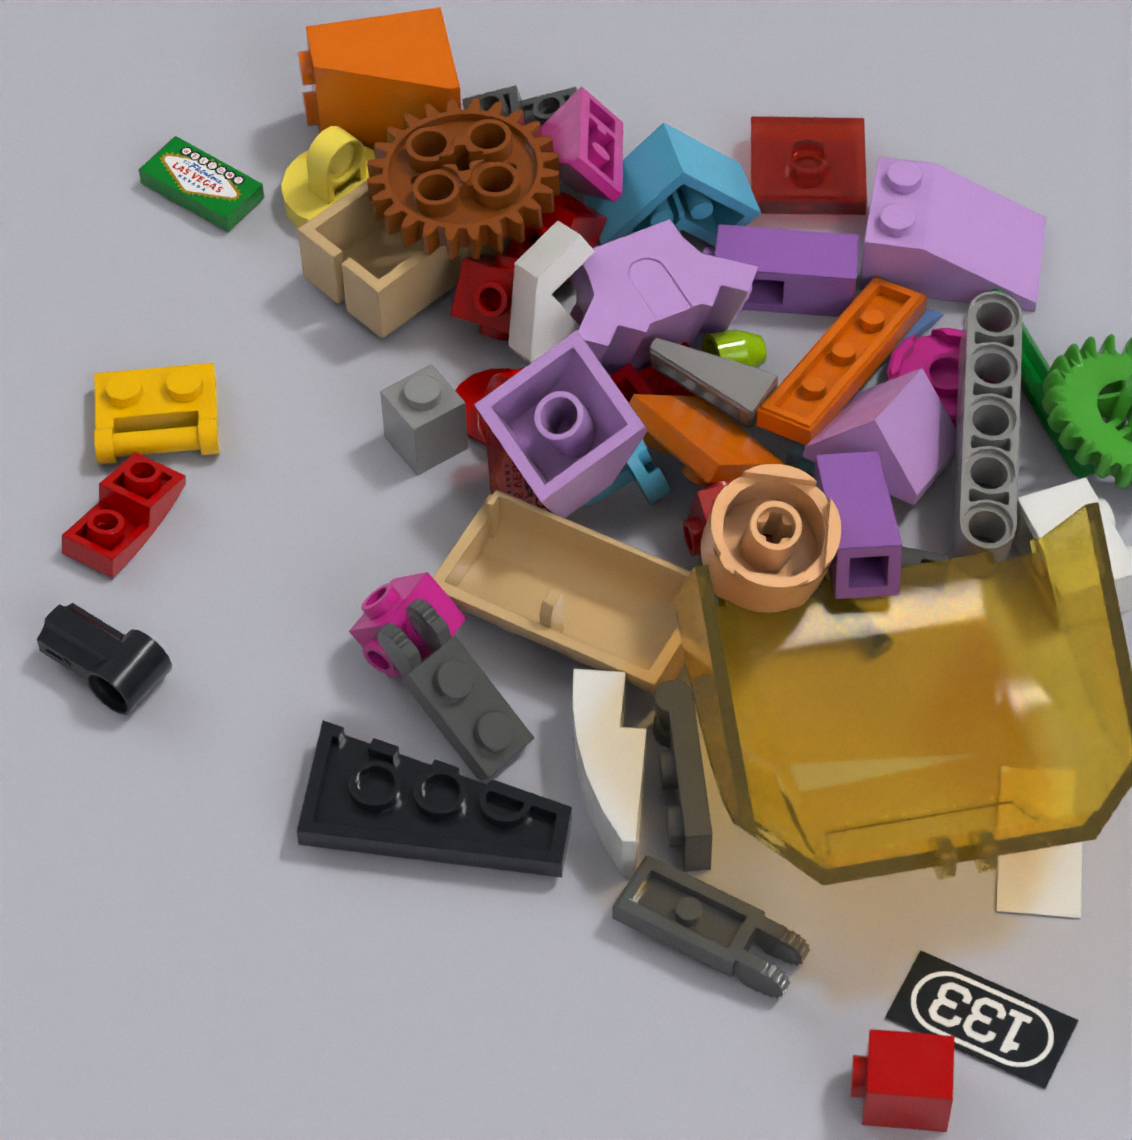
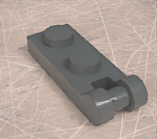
M668 680L658 685L655 690L654 710L656 715L654 716L653 723L655 740L660 745L668 748V750L659 751L662 790H674L676 806L666 807L669 847L681 846L684 872L710 870L713 833L694 696L691 688L686 683L680 680Z

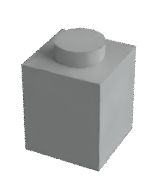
M432 364L380 391L384 437L417 476L468 449L465 402Z

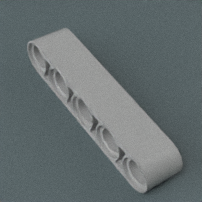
M997 291L984 292L977 295L970 302L959 345L951 554L953 563L960 572L967 577L978 580L990 579L1003 570L1017 527L1023 316L1021 307L1015 299ZM984 379H987V380L993 381V382H995V383L992 384V383L985 382V381H983V380H984ZM979 431H988L996 436L985 435ZM976 483L989 484L995 489L982 488ZM973 536H983L989 538L994 543L979 542Z

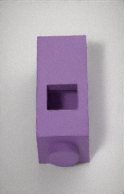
M718 224L716 248H704V254L758 266L752 282V291L748 300L745 301L742 310L839 317L855 299L860 234Z
M879 452L816 455L815 480L817 482L815 485L829 500L832 498L839 511L841 520L839 547L828 568L835 599L899 595L902 541Z

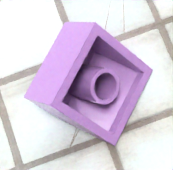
M577 330L474 404L540 502L552 513L563 518L571 515L613 484L648 431Z

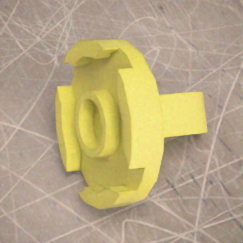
M330 126L316 136L309 150L298 155L285 170L281 189L287 218L298 229L369 178L367 163L368 160L375 159V151L363 146L362 142L339 126Z

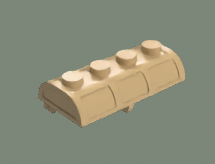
M496 490L493 495L489 494L482 507L433 576V579L460 610L493 623L512 634L520 635L562 653L581 664L601 671L626 672V682L640 687L641 690L653 695L658 685L664 681L676 680L702 635L713 600V590L705 587V584L702 583L701 575L499 490Z

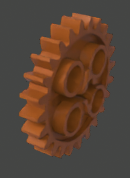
M478 98L472 99L468 109H459L456 101L449 99L447 111L441 113L432 105L427 104L425 105L426 118L419 120L407 113L404 115L405 130L389 126L386 129L388 143L376 142L374 144L375 159L368 160L367 163L369 173L367 185L370 202H373L375 218L385 220L386 233L388 235L401 231L403 246L405 247L415 244L420 239L423 240L424 253L428 256L439 245L447 247L449 259L456 257L460 247H468L474 259L479 258L481 245L488 243L498 253L504 252L503 238L509 236L513 240L523 243L525 241L524 225L541 229L543 227L542 213H553L555 210L554 196L560 195L559 155L553 151L552 137H541V123L539 121L524 125V114L521 109L512 112L507 117L503 116L502 102L499 101L492 105L488 111H484L480 108Z

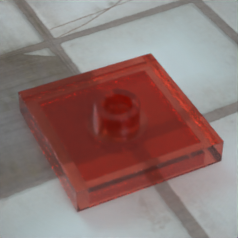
M751 116L750 187L760 209V214L866 215L867 182L864 118Z

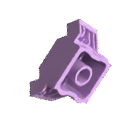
M669 219L592 248L595 252L569 277L570 283L576 290V304L572 308L570 316L580 326L577 331L608 374H614L628 363H631L636 371H639L651 364L649 347L656 337L676 344L686 342L690 347L698 332L708 334L726 331L729 325L735 322L738 313L741 312L745 301L749 298L758 266L702 254L681 236Z

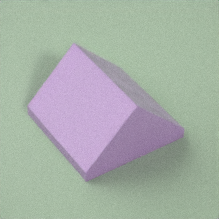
M920 368L855 394L842 411L805 446L802 457L815 462L816 455L878 451L889 495L915 505L955 458L956 428L923 368Z

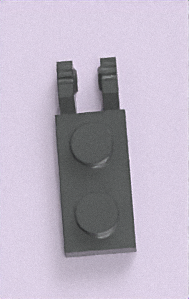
M417 598L405 609L406 615L412 626L417 630L416 632L432 652L421 660L417 647L408 639L402 629L398 628L396 624L393 625L392 622H387L375 633L377 635L376 639L382 650L387 653L388 658L402 674L400 680L476 778L480 781L491 777L535 737L457 637H451L449 627L443 618L436 613V610L426 600L423 601L421 598Z
M651 856L644 857L613 905V919L730 977H733L735 974L747 987L757 992L760 991L771 998H782L791 983L789 981L790 978L787 977L786 972H783L774 963H768L766 959L749 952L754 941L766 954L776 959H782L784 963L787 962L790 965H802L811 950L808 948L809 944L806 943V939H803L800 934H796L794 930L790 931L787 927L765 917V911Z

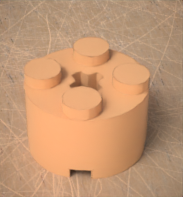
M782 464L758 465L744 471L741 476L726 485L718 494L701 539L703 567L709 578L710 587L718 597L729 600L747 610L771 613L797 608L803 605L816 591L838 550L841 538V520L839 511L832 498L829 500L815 485L817 481L809 474L798 468ZM761 534L772 535V543L768 542L766 537Z

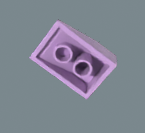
M878 157L864 240L860 290H863L874 277H878L926 295L927 298L970 303L977 295L990 292L996 288L1015 299L1021 310L1035 311L1047 217L936 163Z

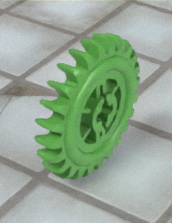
M1113 334L1106 337L1099 352H1097L1094 337L1090 336L1084 341L1080 350L1078 345L1073 343L1067 348L1064 355H1059L1054 360L1049 374L1042 384L1045 394L1042 406L1049 415L1047 422L1050 429L1061 433L1058 442L1065 449H1075L1077 451L1074 459L1081 465L1091 463L1095 466V475L1102 479L1111 475L1115 478L1117 486L1126 489L1129 483H1132V337L1126 343L1122 353L1119 354L1115 349V336ZM1101 416L1106 417V423Z

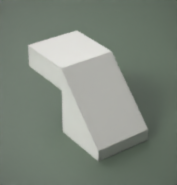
M559 221L547 230L515 262L508 346L529 364L580 328L578 323L552 294L595 251L580 234Z

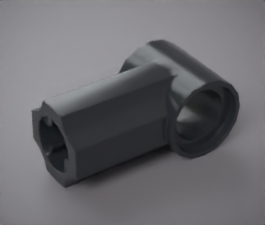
M74 603L68 606L59 604L45 618L42 631L37 637L40 652L85 679L94 695L112 711L121 715H128L172 670L169 656L149 635L135 629H131L124 635Z

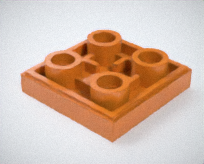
M634 394L629 402L648 429L643 437L644 443L657 451L671 453L684 464L681 468L683 475L701 487L705 488L720 481L734 480L741 476L744 471L758 465H787L723 412L698 396Z

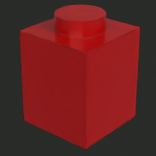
M869 1029L866 1056L853 1055L851 1067L850 1097L863 1098L862 1125L947 1132L953 1102L955 1036Z

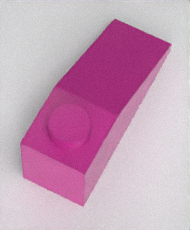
M581 86L541 126V137L551 136L553 139V151L559 155L560 181L565 182L577 193L615 202L622 195L623 122Z

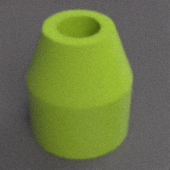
M734 329L708 333L702 341V351L755 368L763 365L766 361V345L762 336Z

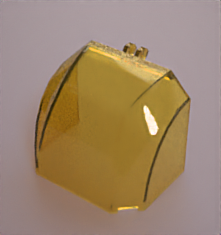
M1099 502L1085 504L1044 536L1030 540L1032 550L1030 554L995 563L993 552H985L973 556L901 567L899 595L835 599L831 579H823L809 599L797 608L771 613L756 612L744 609L718 597L719 606H716L709 566L694 567L673 596L687 671L708 758L722 802L732 823L822 886L933 867L937 880L956 877V866L960 862L974 860L978 872L982 873L997 870L998 856L1095 840L1132 786V668Z

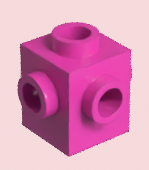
M428 572L394 578L390 583L374 590L362 603L363 615L349 630L350 634L363 647L362 652L367 662L388 677L402 674L388 658L387 653L382 650L376 639L377 635L375 633L387 622H392L393 625L396 624L398 628L402 629L408 639L419 650L421 660L432 652L416 632L417 630L412 626L406 615L405 609L415 599L421 598L423 601L426 600L428 604H431L436 613L448 625L451 637L467 619Z

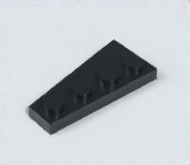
M323 720L297 827V837L299 845L562 878L572 824V807L496 780H491L485 784L460 775L459 767L436 759L430 765L399 754L398 746L373 738L371 743L345 735L344 727Z

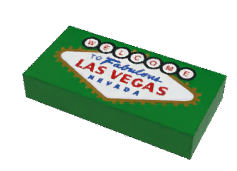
M177 136L173 137L138 169L140 181L143 185L227 232L265 198L262 183Z

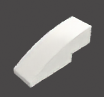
M573 669V745L578 780L588 814L604 848L621 875L632 877L637 866L646 770L647 729L624 727L626 672Z

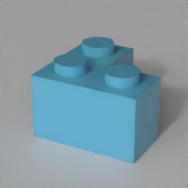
M664 122L623 159L622 195L615 202L584 195L587 206L608 218L599 237L602 245L670 219L679 232L684 230L716 246L718 224L747 226L761 213L740 163Z

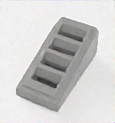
M657 337L649 347L653 369L746 428L754 426L757 421V409L777 388L778 376L759 368Z

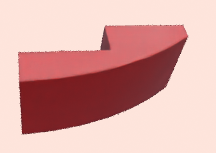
M137 452L133 453L99 483V502L62 534L61 553L113 578L139 552L159 527L185 487L186 476Z

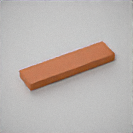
M874 277L757 409V426L807 445L842 411L926 312L927 296Z

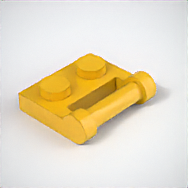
M214 363L94 373V443L98 465L117 463V457L131 456L135 452L141 455L201 450L202 456L220 454L217 378Z

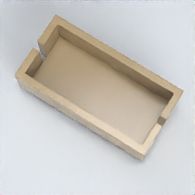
M367 180L298 228L303 277L338 305L345 300L346 311L381 339L388 336L457 285L463 258L472 256L468 247H460L456 257L449 259L447 247L441 245L428 256L424 253L423 240L421 239L409 247L403 246L402 232L388 235L386 233L385 220L375 218L373 202H370ZM509 236L503 238V249H506L510 244L512 238ZM489 243L481 245V254L485 253L496 256L497 251Z

